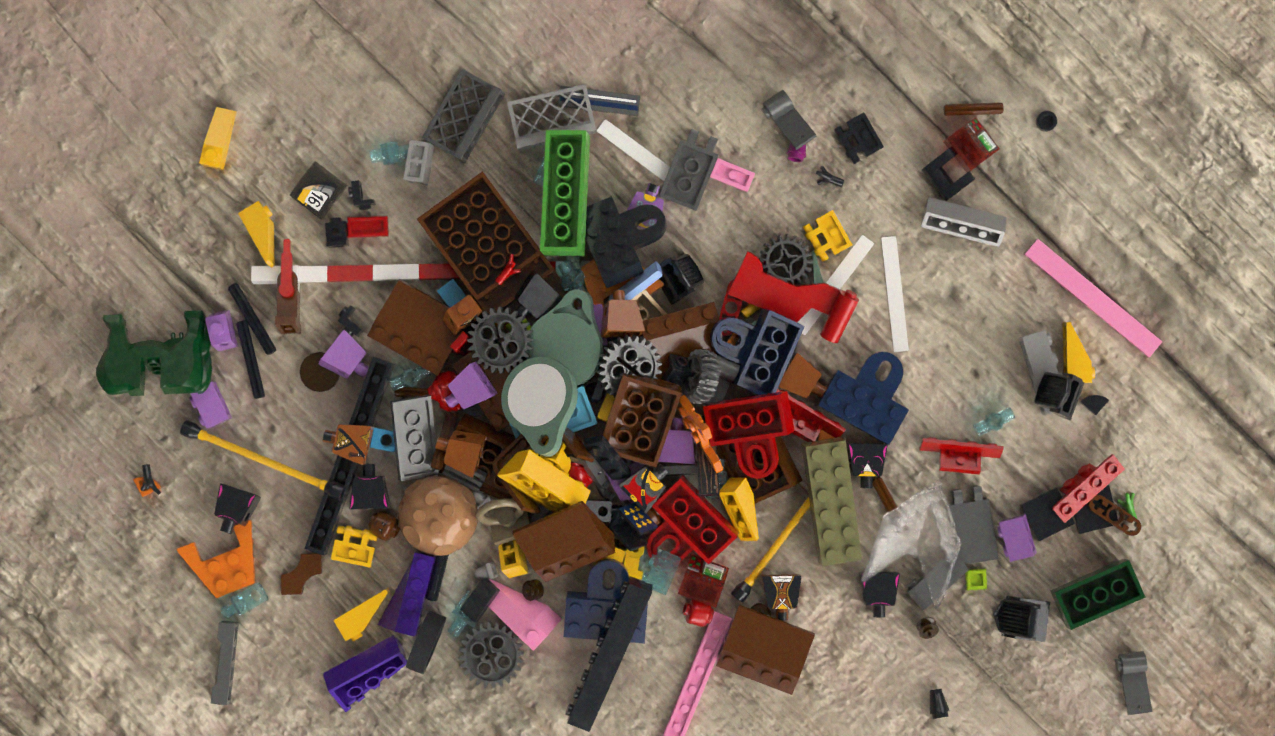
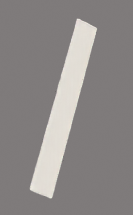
M605 119L597 129V132L665 182L670 167Z
M862 235L826 283L841 289L874 243ZM811 308L797 322L805 326L802 332L803 335L807 334L822 312Z
M896 236L882 237L894 352L908 351Z

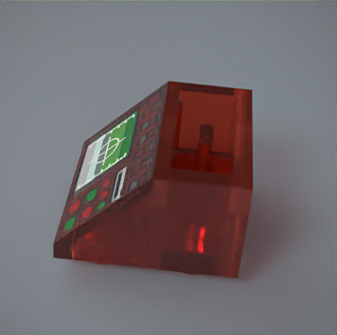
M976 117L943 141L948 149L951 147L957 154L955 158L966 172L972 171L1000 149Z
M691 554L677 593L716 608L729 568L714 562L708 565L701 557Z

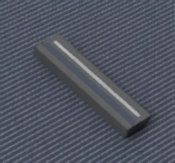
M561 86V87H560V90L566 89V88H571V87ZM587 89L592 111L638 116L640 95ZM583 90L575 91L571 99L581 104L584 99ZM559 95L558 107H562L566 101L561 95ZM570 101L565 106L566 108H578L577 105ZM584 102V104L582 105L585 108H587L586 102Z

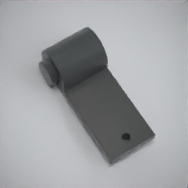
M781 90L762 103L763 108L761 110L766 118H772L796 150L817 137L794 108L791 99L784 90Z
M717 355L720 360L719 366H721L719 374H721L719 377L720 383L717 385L714 397H711L709 402L694 405L696 413L705 416L703 406L711 402L723 401L730 383L734 381L738 374L740 364Z
M952 551L924 578L919 580L913 579L907 585V593L924 610L969 569Z
M1144 651L1119 654L1118 659H1115V665L1121 675L1127 714L1134 715L1153 712L1145 672L1148 666Z

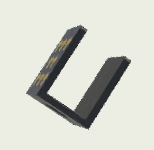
M634 502L618 508L607 527L629 551H633L646 546L648 542L642 535L656 530L658 526Z

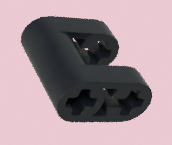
M951 147L922 169V172L945 201L975 180V177L969 171L956 182H953L942 166L957 155Z

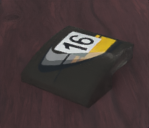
M315 161L297 183L290 196L322 220L332 205L338 201L348 185Z

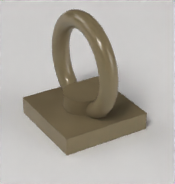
M513 498L487 502L479 507L476 512V518L479 522L491 525L493 542L497 546L515 540L512 531L532 523L530 512L521 510Z

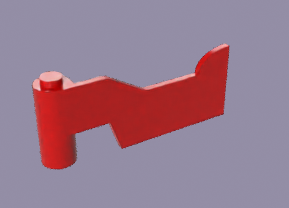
M747 251L728 291L730 296L762 309L771 310L795 322H798L811 308L828 315V319L820 335L832 343L839 342L859 302L857 294L851 290L843 291L827 283L797 286L764 273L760 259Z

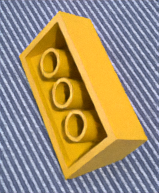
M531 449L517 452L497 475L553 513L581 501L586 504L590 494V490L584 487L582 482L574 480L566 471L559 470L551 461L544 460Z

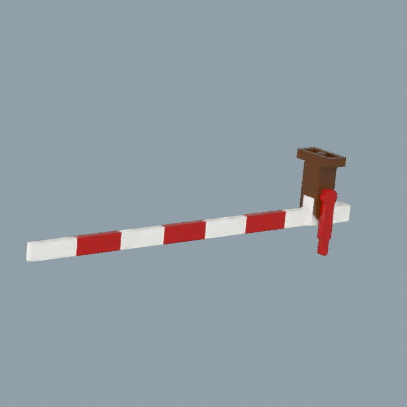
M284 239L281 266H274L272 268L270 266H251V281L253 284H277V316H275V325L281 334H301V282L460 279L449 263L342 266L293 265L290 239ZM549 261L559 277H583L582 271L574 272L572 266L568 267L567 261ZM581 261L582 263H579V265L582 267L590 261Z

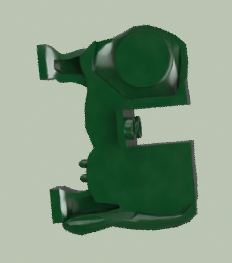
M203 310L184 312V318L187 323L185 336L183 332H180L179 338H176V334L173 332L171 333V339L165 342L146 340L133 344L129 341L126 320L121 314L103 315V321L110 331L107 339V348L96 367V377L102 389L108 395L129 393L130 396H144L145 369L147 367L152 374L161 375L160 388L165 395L204 393L211 382L212 362L210 355L211 342L205 321L206 315Z

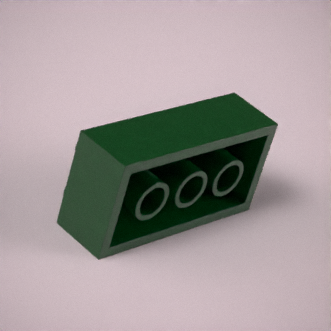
M1125 558L1050 590L1066 628L1070 630L1146 598L1130 560Z

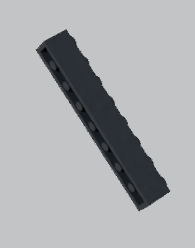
M629 576L627 582L622 583L619 592L621 597L619 600L616 599L611 610L614 611L611 618L607 617L604 624L605 633L604 635H599L596 646H598L596 653H591L588 661L590 666L588 670L584 669L581 676V681L583 682L574 691L573 698L575 700L573 704L569 703L565 713L568 716L567 724L590 732L651 597L653 585Z

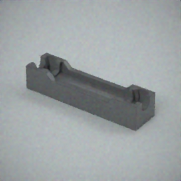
M219 622L217 639L221 643L217 684L212 687L211 704L228 705L231 703L239 622Z

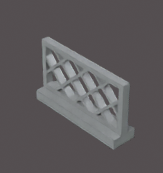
M586 84L507 102L518 151L545 145L546 130L541 131L536 128L541 117L551 123L547 130H586L589 135L597 133ZM583 90L584 99L581 104L571 99L575 91ZM561 95L566 99L561 109L551 103L555 96ZM536 100H542L546 103L541 113L531 108ZM568 101L578 106L573 116L563 111ZM584 102H586L587 108L582 106ZM521 104L527 109L520 118L514 114L512 106ZM549 105L559 111L553 121L543 115ZM580 109L588 112L589 121L580 122L575 118ZM529 110L539 115L534 125L524 120ZM561 113L570 118L567 126H560L555 123ZM522 122L531 127L527 135L519 136L518 127Z

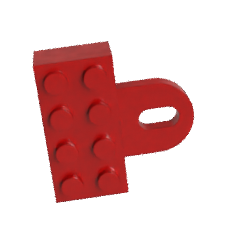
M787 391L711 402L703 406L705 421L712 435V438L709 439L710 446L734 443L738 465L743 473L751 478H765L774 472L779 461L775 437L789 435L795 431ZM753 449L761 451L764 463L763 469H758L755 466Z
M682 475L652 506L665 521L649 536L647 552L654 563L663 567H672L679 564L694 550L709 565L738 537L739 532L704 496H699L698 490ZM666 539H673L676 546L667 555H660L657 550L658 547Z

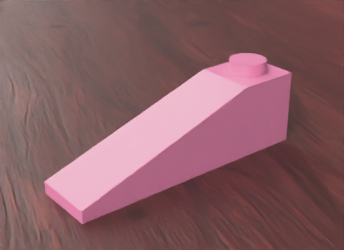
M489 578L488 580L500 589L489 608L534 651L562 618L547 604L535 599L529 601L522 593Z

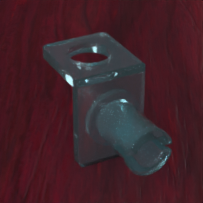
M258 582L230 598L231 603L223 606L221 613L226 619L236 613L240 616L264 603L269 598L262 585ZM253 590L260 592V600L255 601L251 597Z
M469 590L452 611L457 618L448 628V632L452 634L455 628H457L453 634L457 638L467 624L473 628L478 624V622H473L460 610L461 604L471 592Z

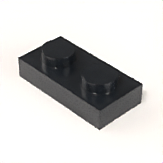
M482 578L460 610L473 622H478L500 589L487 578Z

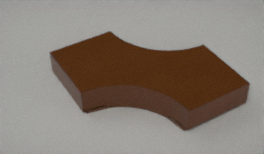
M317 553L301 554L297 567L290 573L281 574V595H302L304 585L308 579L314 575L322 574V555Z

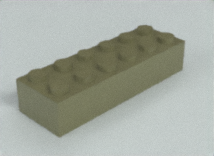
M842 437L801 443L818 562L823 567L862 560L846 440Z

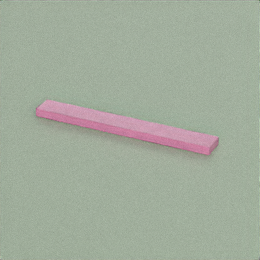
M1036 239L1024 254L1147 357H1150L1162 343L1159 338L1039 239Z
M714 611L713 619L706 628L662 736H685L733 618Z

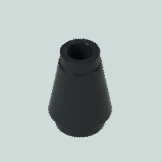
M942 689L930 690V714H932V718L949 717L948 711L950 710Z

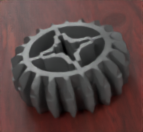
M785 234V240H782L781 235H777L778 242L770 238L772 246L765 243L764 247L768 251H760V254L765 256V258H759L761 262L765 263L763 270L766 269L767 272L765 273L795 285L794 280H796L800 285L802 281L799 277L807 279L808 276L804 271L811 272L812 270L806 267L807 264H813L812 260H807V257L812 256V252L805 253L809 246L806 245L802 248L800 245L804 240L801 239L796 243L797 236L795 235L792 237V240H789V234ZM785 245L794 247L800 254L790 255ZM779 247V259L769 262L772 250ZM783 255L787 259H794L788 263L790 265L788 268L785 264L779 263L780 260H783ZM802 260L800 271L793 276L792 264ZM771 268H782L787 278L776 275Z
M695 349L694 352L690 353V357H688L691 374L681 386L682 394L691 403L706 404V402L711 400V397H714V392L717 391V385L720 383V360L710 350Z

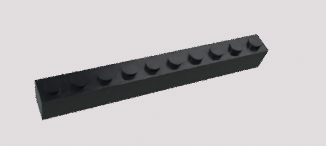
M377 357L372 358L349 425L373 426L391 377L394 363ZM339 455L337 456L328 482H339L346 485L345 495L339 501L324 492L304 549L323 556L327 554L358 469V463Z

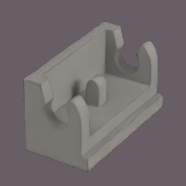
M410 140L403 180L428 185L434 145L428 142Z

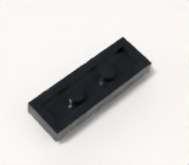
M603 435L585 438L584 446L612 480L630 477L631 469Z

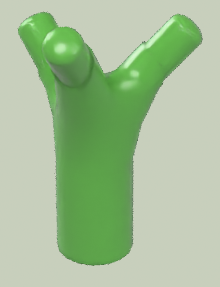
M1126 493V502L1118 499L1117 503L1122 505L1127 513L1137 519L1133 505L1135 494L1131 493L1129 496V493Z

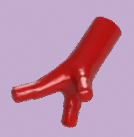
M510 254L505 269L495 279L499 285H502L510 275L521 272L520 269H513L515 266L513 254Z

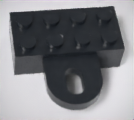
M612 196L587 206L585 238L606 288L644 273L636 250L658 241L664 235L667 228L665 216L658 207L648 204L640 205L619 214ZM649 219L657 220L654 225L643 230L637 229V226Z

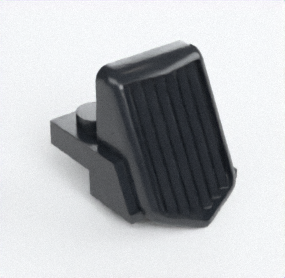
M684 254L677 258L673 256L659 264L662 271V277L659 280L664 283V286L661 288L671 305L695 291L694 288L704 283L698 266L689 254Z
M1045 372L1037 388L1034 403L1048 408L1050 412L1071 421L1085 382L1073 374L1063 373L1061 375Z
M1006 596V599L1000 602L993 615L997 629L1002 633L1001 636L1045 642L1050 609L1049 601Z

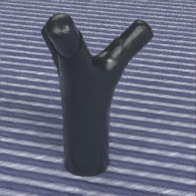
M824 166L820 167L822 172L816 171V174L823 178L817 181L818 185L831 183L839 187L843 186L844 179L833 176L827 172Z
M150 464L142 465L144 481L140 490L144 491L145 488L149 489L151 487L159 495L161 491L156 487L152 479Z

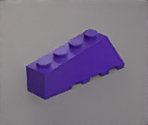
M419 551L414 553L409 567L377 625L394 632L414 637L417 635L436 556Z
M392 635L324 672L323 677L329 693L343 710L347 712L351 709V704L364 699L366 692L379 687L380 682L384 678L389 679L403 668L408 660L403 646L395 635Z

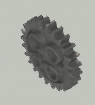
M498 307L497 312L494 308H490V314L487 311H483L484 318L477 316L476 319L479 323L471 324L475 330L468 331L470 335H473L472 339L467 340V342L473 343V346L468 349L475 350L476 353L472 355V358L479 357L480 359L477 364L479 365L484 362L485 370L491 366L492 373L496 372L497 368L500 374L504 373L505 368L509 373L512 372V366L515 368L519 365L518 362L522 363L525 361L523 357L531 356L527 350L534 348L529 345V342L534 341V338L529 337L533 330L526 329L530 323H523L522 321L525 316L518 318V311H514L511 314V308H506L505 312L502 307ZM506 322H509L512 326L510 333L504 330ZM487 327L492 330V337L490 339L485 336V329ZM504 337L502 343H498L497 339ZM511 342H515L517 345L515 353L509 349ZM492 347L498 351L496 358H493L490 354Z
M626 334L624 340L617 337L616 344L610 341V349L604 347L607 353L606 355H599L603 358V361L597 362V364L602 368L596 371L602 375L598 378L603 383L601 387L605 390L607 389V393L615 397L622 375L636 376L617 361V357H620L642 377L658 379L655 376L662 373V371L657 369V367L662 365L660 361H657L661 355L655 353L658 349L652 346L653 343L649 340L646 341L642 336L638 338L635 334L631 338ZM632 350L631 355L626 358V353ZM646 362L645 367L640 370L641 364ZM619 366L618 371L613 374L614 368Z
M488 622L487 628H485L481 623L479 631L473 627L472 631L474 634H466L469 640L461 641L465 647L459 648V651L464 653V655L458 657V659L464 660L460 667L467 668L464 675L471 674L469 681H472L474 678L477 679V686L482 681L484 682V688L487 687L488 683H491L494 689L497 682L503 687V680L510 683V675L515 678L517 677L514 670L521 671V667L517 664L524 662L522 658H519L520 655L524 654V651L518 648L523 646V643H516L519 637H512L513 631L507 632V625L500 629L499 622L496 623L495 627H492L491 622ZM500 637L503 640V646L495 647L492 643L493 638ZM485 638L489 641L491 652H496L497 654L494 657V661L498 667V672H495L492 658H487L486 656L489 650L484 641ZM475 644H481L484 647L482 654L474 652L473 646ZM502 656L508 657L510 664L505 667L500 665L499 658ZM482 663L489 664L491 667L490 672L483 673L480 670V665Z

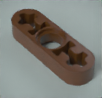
M1096 495L1087 503L1090 511L1126 535L1135 536L1141 531V523L1138 519L1105 497ZM1100 499L1101 505L1107 507L1109 504L1110 506L1104 512L1103 509L1098 507L1094 509L1095 504L1093 501ZM1113 509L1118 510L1120 514L1119 519L1116 521H1112L1109 518V513ZM1125 520L1133 523L1134 521L1136 529L1128 531L1129 527L1121 522Z

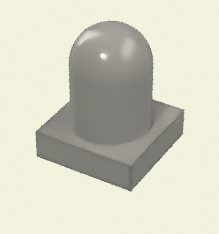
M481 491L472 492L478 505L477 509L485 503L493 501L492 498L486 497Z
M494 561L486 563V566L477 568L474 572L477 579L488 577L493 579L498 577Z

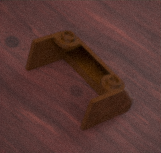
M566 427L562 442L566 445L564 452L574 454L576 458L593 462L595 460L594 457L586 449L580 438ZM522 434L494 460L493 469L497 475L517 452L527 449L533 450ZM548 436L542 438L541 442L543 446L545 445L547 439H549ZM499 477L521 510L535 514L541 512L532 498Z

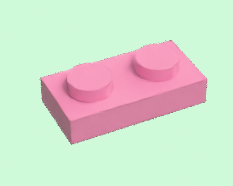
M718 158L710 178L747 193L755 173Z

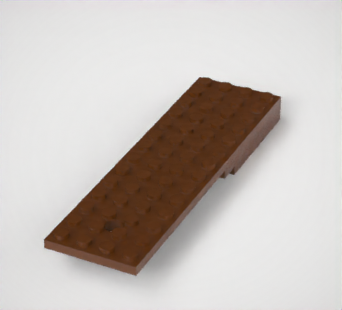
M483 171L417 218L419 224L481 308L489 314L490 308H494L496 312L498 307H502L504 312L506 308H511V314L518 308L521 303L514 296L532 270L562 298L570 291ZM510 254H513V262H515L513 269H520L521 272L510 275L502 285H499L495 279L505 269ZM575 300L574 307L576 309L577 307H581L577 300ZM531 313L525 317L531 327L538 320ZM506 322V323L504 324V329H506V330L508 331V333H510V331H509L508 328L506 327V325H507L509 322ZM617 357V361L624 365L621 359ZM619 366L614 368L613 374L618 371ZM597 372L591 379L582 384L586 393L590 386L596 385L599 377ZM607 389L603 390V395L597 404L590 402L595 417L599 413L607 394ZM596 419L597 424L574 433L584 443L585 438L602 435L606 422Z

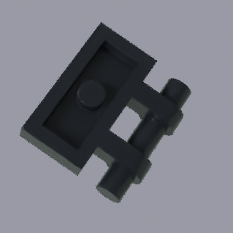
M864 112L846 122L849 128L848 131L844 132L841 126L834 129L838 142L842 143L846 150L847 158H850L853 164L861 161L857 153L862 151L864 156L868 157L884 148ZM852 135L858 143V146L854 148L848 139Z

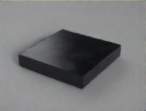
M1107 485L1097 495H1101L1114 503L1110 486ZM1100 499L1098 501L1094 500V509L1098 507L1103 509L1105 512V510L1110 506L1108 504L1107 507H1104L1100 504ZM1087 504L1074 515L1078 534L1113 526L1090 511ZM1115 509L1109 513V518L1112 521L1118 520Z
M1057 487L1020 505L1024 514H1026L1037 541H1041L1075 524L1072 517L1064 523L1052 509L1062 499Z

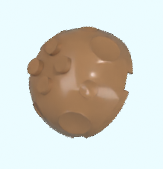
M429 476L413 482L404 492L398 507V522L403 537L413 548L428 555L443 556L456 552L469 542L476 530L478 523L476 518L478 510L476 499L469 488L447 476Z

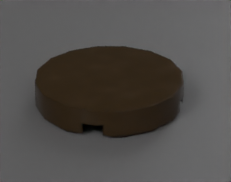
M316 352L307 356L302 362L299 372L305 387L316 392L329 391L335 387L340 379V375L318 364L325 354L323 352Z

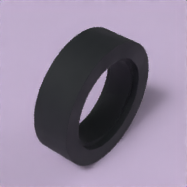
M429 610L412 647L406 668L424 674L439 641L447 617Z

